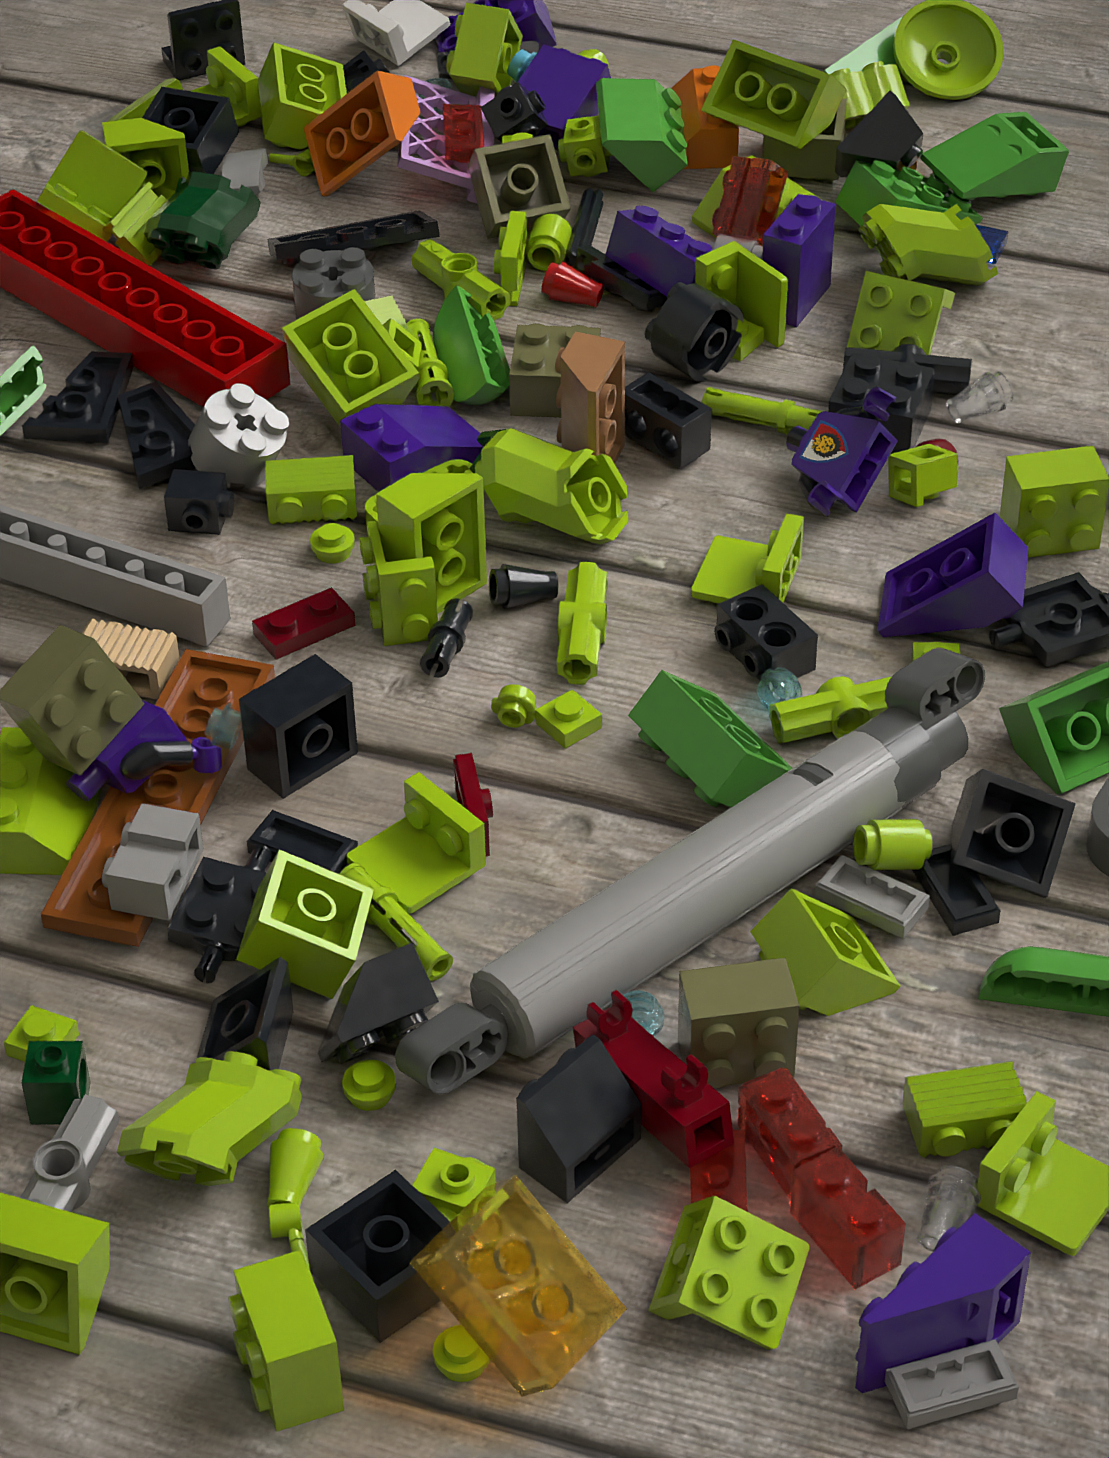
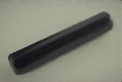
M588 188L583 192L566 251V263L571 267L575 265L578 247L592 246L604 204L602 200L604 194L599 189L593 191Z

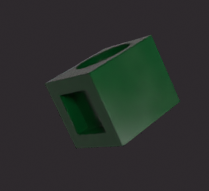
M29 1041L21 1084L30 1125H61L74 1099H81L85 1094L89 1095L91 1081L83 1041Z

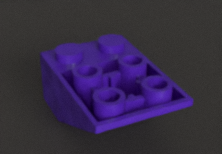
M477 0L473 3L509 9L523 35L522 42L536 41L538 42L539 50L543 44L551 47L557 45L548 8L543 0ZM458 15L449 16L451 25L436 37L439 52L455 51L458 38L455 36V24Z
M976 1213L958 1229L956 1227L949 1228L941 1236L934 1252L922 1263L915 1261L910 1264L901 1275L897 1287L884 1299L881 1297L873 1299L862 1312L859 1319V1326L861 1327L860 1344L855 1356V1360L858 1362L855 1389L865 1393L886 1387L885 1373L886 1369L995 1339L999 1343L1020 1323L1031 1252Z

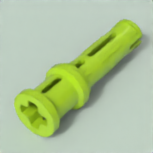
M421 318L412 319L406 323V330L422 342L417 368L420 379L414 386L417 389V402L419 405L449 407L454 400V391L452 385L448 382L449 374L446 365L437 358L429 324ZM433 392L435 393L436 401L432 400L431 393Z

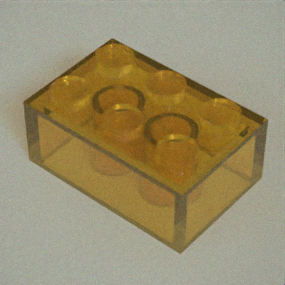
M516 1174L485 1187L409 1262L521 1397L554 1388L627 1310L625 1305Z

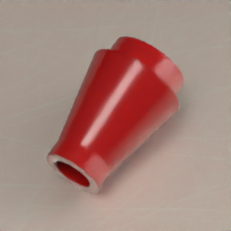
M552 262L549 265L541 287V292L549 295V300L589 305L595 308L599 305L604 291L603 284L592 280L565 262H561L560 265Z

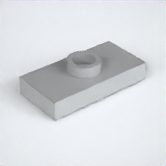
M843 855L837 859L815 887V898L902 939L905 938L929 908L930 895L865 865H858L856 861Z
M996 1339L886 1369L885 1383L906 1429L1015 1400L1018 1397L1019 1385Z

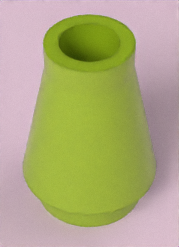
M288 1128L280 1131L278 1139L271 1142L268 1208L272 1204L295 1203L300 1208L301 1202L324 1159V1153L321 1150L322 1142L315 1134L303 1129Z

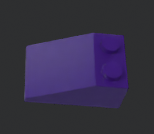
M375 404L340 420L343 456L353 455L354 471L378 492L410 473H422L446 461L460 459L473 464L483 449L477 441L480 432L448 406Z
M993 513L889 570L885 576L877 632L882 637L984 628L1000 619L1010 618L1019 609L1023 608L1029 548L996 513Z

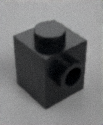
M174 469L164 494L168 531L220 535L225 519L231 518L234 511L233 491H227L226 473Z

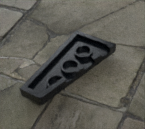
M418 210L267 239L270 255L276 260H282V264L288 265L299 263L301 253L309 249H318L322 252L332 250L343 251L352 247L369 250L381 247L382 245L440 237L438 221Z

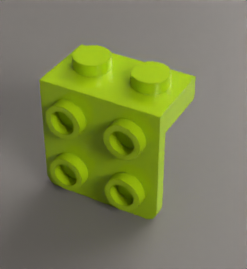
M376 520L367 521L368 536L360 537V550L363 565L370 564V566H366V573H362L366 600L374 599V601L369 602L372 629H381L384 646L428 641L429 631L433 624L438 621L435 566L432 556L386 562Z

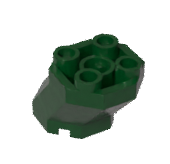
M192 171L188 174L187 179L184 176L179 178L175 193L148 219L144 235L149 243L153 244L155 248L162 250L161 257L166 261L174 264H183L184 260L197 262L205 268L217 270L221 267L222 261L228 258L232 243L257 217L261 205L260 200L252 189L241 185L240 191L230 188L231 180L224 176Z

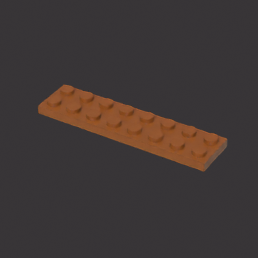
M185 649L155 706L163 708L191 746L194 739L205 737L213 743V746L220 747L222 751V768L213 773L197 772L193 768L192 760L189 765L165 766L159 769L135 791L130 793H124L110 786L41 912L43 928L136 947L140 946L153 917L111 910L108 888L104 887L102 883L104 865L109 857L114 858L120 847L121 834L125 824L133 821L142 803L198 813L200 825L202 824L244 741L239 698L275 678L273 664Z

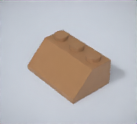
M575 332L566 348H560L555 364L556 373L561 374V384L556 396V407L561 409V420L557 429V442L562 443L563 448L573 452L587 448L594 451L591 455L604 454L610 456L615 464L625 447V341Z

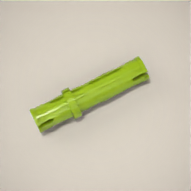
M712 387L706 388V393H704L702 403L712 408V415L769 426L776 428L777 432L782 434H788L795 426L809 430L816 416L823 412L822 410L797 406L792 400L785 399L783 402L770 401L759 397L722 391Z
M352 863L340 872L339 875L374 889L373 900L371 899L366 922L370 925H377L398 948L413 943L430 981L442 978L450 970L453 964V957L398 904V896L391 888L381 887L359 863ZM374 901H376L386 911V913L382 909H380ZM402 929H404V930L417 942L418 945H416V944L402 931Z

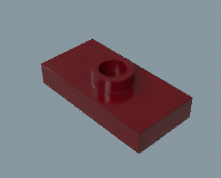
M473 754L455 755L453 765L457 802L484 823L486 856H490L488 818L493 817L489 788H480Z

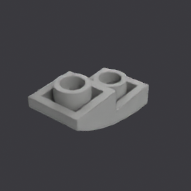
M266 148L229 153L223 165L222 176L231 180L230 188L240 191V187L243 185L252 189L256 196V193H260L266 186L263 169L268 164Z

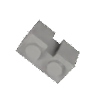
M141 804L133 821L125 824L121 834L120 847L114 858L109 857L104 865L102 883L104 887L108 888L111 910L170 920L204 850L198 813Z

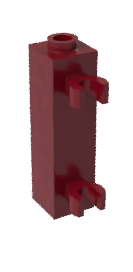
M617 990L611 992L612 1006L604 1011L594 1002L588 1004L586 1010L588 1019L572 1027L575 1048L592 1034L602 1041L642 1104L641 1125L688 1168L734 1144L730 1102L707 1083L709 1074L704 1064L691 1054L686 1057V1065L631 1017L633 1012L631 1002Z

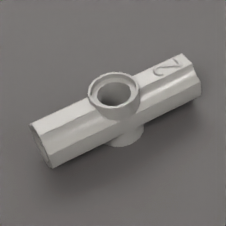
M85 1094L81 1099H74L53 1139L41 1145L35 1152L32 1160L35 1172L20 1198L69 1212L83 1205L91 1191L89 1178L119 1123L117 1110L108 1106L103 1099Z

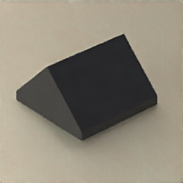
M281 957L277 958L213 1000L197 1058L206 1057L223 1061L225 1053L233 1051L255 1057L258 1060L256 1066L266 1070L279 1069L294 1012L287 961Z

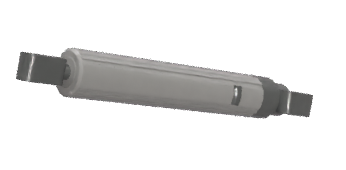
M937 647L897 671L890 678L885 690V702L888 709L849 734L834 741L474 972L470 982L473 1006L458 1002L409 1032L401 1040L396 1050L395 1061L399 1071L436 1094H446L495 1063L504 1051L523 1059L529 1056L532 1057L571 1031L572 1027L587 1020L586 1010L588 1004L594 1002L601 1009H604L612 1003L611 992L617 990L622 995H625L852 844L854 832L858 825H867L869 820L889 819L900 812L903 807L934 788L941 778V772L965 756L968 750V734L964 723L956 711L974 700L981 692L985 682L983 665L975 659Z

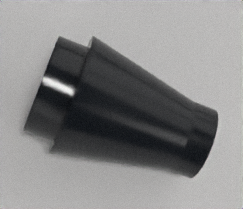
M502 564L500 569H491L489 574V596L492 605H502L503 609L544 599H553L558 595V577L555 571H540Z

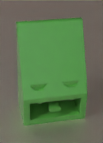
M1027 112L997 113L925 151L921 154L920 159L933 171L936 177L942 179L953 190L957 197L964 200H974L978 197L993 196L1005 198L1007 195L1025 194L1033 196L1043 192H1055L1069 150Z
M856 160L835 200L860 226L864 225L862 216L879 204L941 213L957 204L962 209L956 214L960 220L968 216L974 224H978L983 219L971 208V200L957 197L953 190L933 173L927 177L908 167L896 170L878 160H874L872 164Z

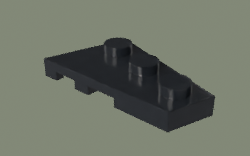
M91 351L65 379L66 387L57 396L50 395L42 403L43 411L37 418L29 417L22 425L24 439L73 441L88 444L108 443L120 409L118 395L126 392L134 368L132 353Z
M156 381L118 395L121 416L139 490L171 478L174 469H196L191 460L193 454L191 445L188 447V439L195 424Z

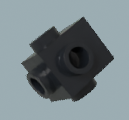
M519 82L504 87L497 93L495 98L480 107L496 139L502 142V136H510L521 132L533 134V137H537L539 131L549 125L542 113L546 110V105L540 95L534 89L528 91Z

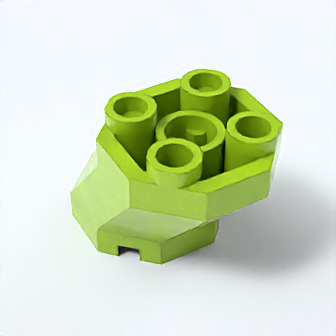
M879 204L862 216L864 225L858 228L859 233L865 244L870 249L875 247L883 259L879 264L884 275L909 281L921 277L980 286L999 274L996 266L990 270L986 262L991 260L993 256L974 222L968 216L962 220L956 216L962 210L957 204L943 213Z
M512 428L497 432L481 450L482 460L476 463L475 473L483 477L484 490L497 510L499 517L505 522L518 521L528 523L537 521L574 537L599 545L614 541L628 523V510L621 512V500L628 498L627 485L610 456L604 454L591 455L594 451L587 448L573 452Z
M226 1052L223 1061L206 1057L196 1058L195 1063L189 1064L185 1084L122 1130L117 1153L119 1156H125L124 1162L127 1165L164 1179L179 1181L181 1174H196L194 1184L213 1186L233 1183L238 1161L298 1115L302 1093L299 1090L302 1078L300 1075L280 1069L269 1071L256 1066L258 1060L255 1057L240 1052Z

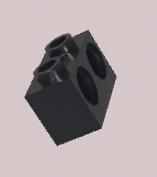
M650 372L625 386L626 437L680 469L711 450L712 408Z
M763 584L717 604V621L714 633L718 644L723 650L729 651L740 661L749 675L760 680L770 691L816 670L818 634Z

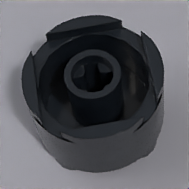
M678 282L669 290L667 301L660 309L657 317L648 323L645 329V338L651 342L652 352L657 358L696 381H704L707 379L702 375L710 370L716 373L720 372L735 354L742 334L736 330L738 320L744 323L743 313L739 307L699 284L692 283L686 285Z

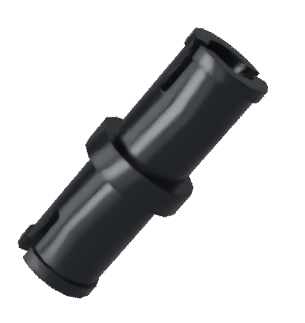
M460 599L449 600L444 607L440 621H437L431 627L428 634L429 645L420 659V667L427 675H430L434 664H438L434 677L445 676L450 669V663L454 654L460 652L466 641L464 632L473 617V609L467 601L464 600L460 611L456 612L455 610Z

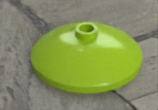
M926 0L915 5L901 19L893 40L895 61L903 76L921 92L940 99H965L982 92L996 78L1004 57L1002 37L995 23L981 9L963 0ZM938 59H944L948 64L941 63Z

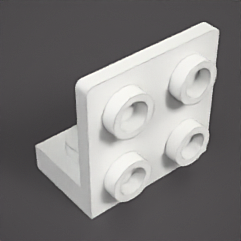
M347 0L342 4L353 37L398 66L451 25L448 17L420 0H393L380 11H377L371 4L366 5L360 0Z

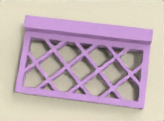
M405 75L404 77L412 79L415 94L418 93L426 97L421 99L416 94L420 114L426 119L421 120L417 117L402 142L398 144L397 167L467 188V201L477 203L467 165L475 149L494 145V133L480 108L494 98V91L480 87L477 96L474 97ZM451 104L456 105V106H459V107H463V108H465V109L457 110V109H456L454 106H452ZM437 107L444 114L439 115L432 108ZM451 123H455V124H456L458 127H460L462 130L457 131V130H456L452 125H450V124H451ZM436 127L443 135H438L431 128ZM418 132L425 139L419 140L413 133ZM454 143L461 151L457 152L449 144ZM436 148L443 156L438 157L431 149ZM417 153V154H418L419 156H421L424 160H421V159H418V158H415V157H412V156H409V155ZM454 164L460 171L452 169L449 165Z

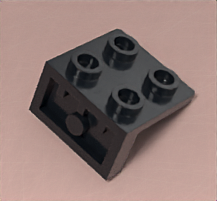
M220 0L168 13L171 46L162 47L161 50L163 62L174 78L180 81L205 75L206 68L209 66L207 51L219 46L242 65H246L240 3L238 0Z

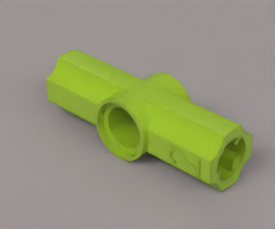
M431 238L419 243L416 252L412 255V266L443 289L444 300L453 288L458 285L472 295L467 302L482 317L486 313H489L494 321L503 317L504 311L510 305V293L478 271L477 259L473 255L452 253Z
M580 562L576 568L568 570L565 601H560L558 642L560 643L557 654V675L563 676L569 684L585 685L589 679L597 677L600 644H605L607 603H605L608 589L607 572L601 570L594 562Z
M892 676L856 685L848 677H834L823 683L816 694L769 704V718L778 744L828 732H833L837 738L849 734L888 709L885 702V690Z

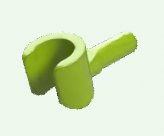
M309 148L298 155L270 153L269 155L270 162L293 166L297 173L303 177L315 172Z
M295 1203L270 1205L271 1238L289 1237L292 1252L302 1249L309 1267L299 1206Z

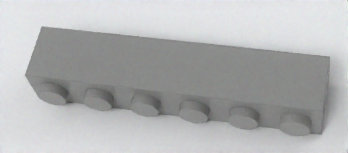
M0 505L1 579L152 629L164 630L167 634L173 632L179 638L206 647L231 619L226 577Z

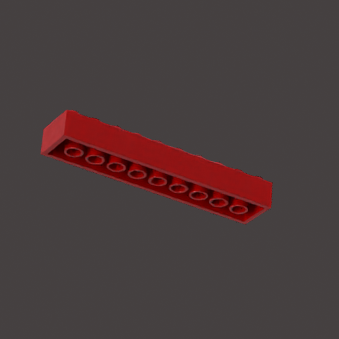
M12 189L0 196V287L109 352L132 353L134 367L203 408L207 400L214 393L230 389L234 384H245L252 388L255 394L266 400L291 385L287 343L18 191Z

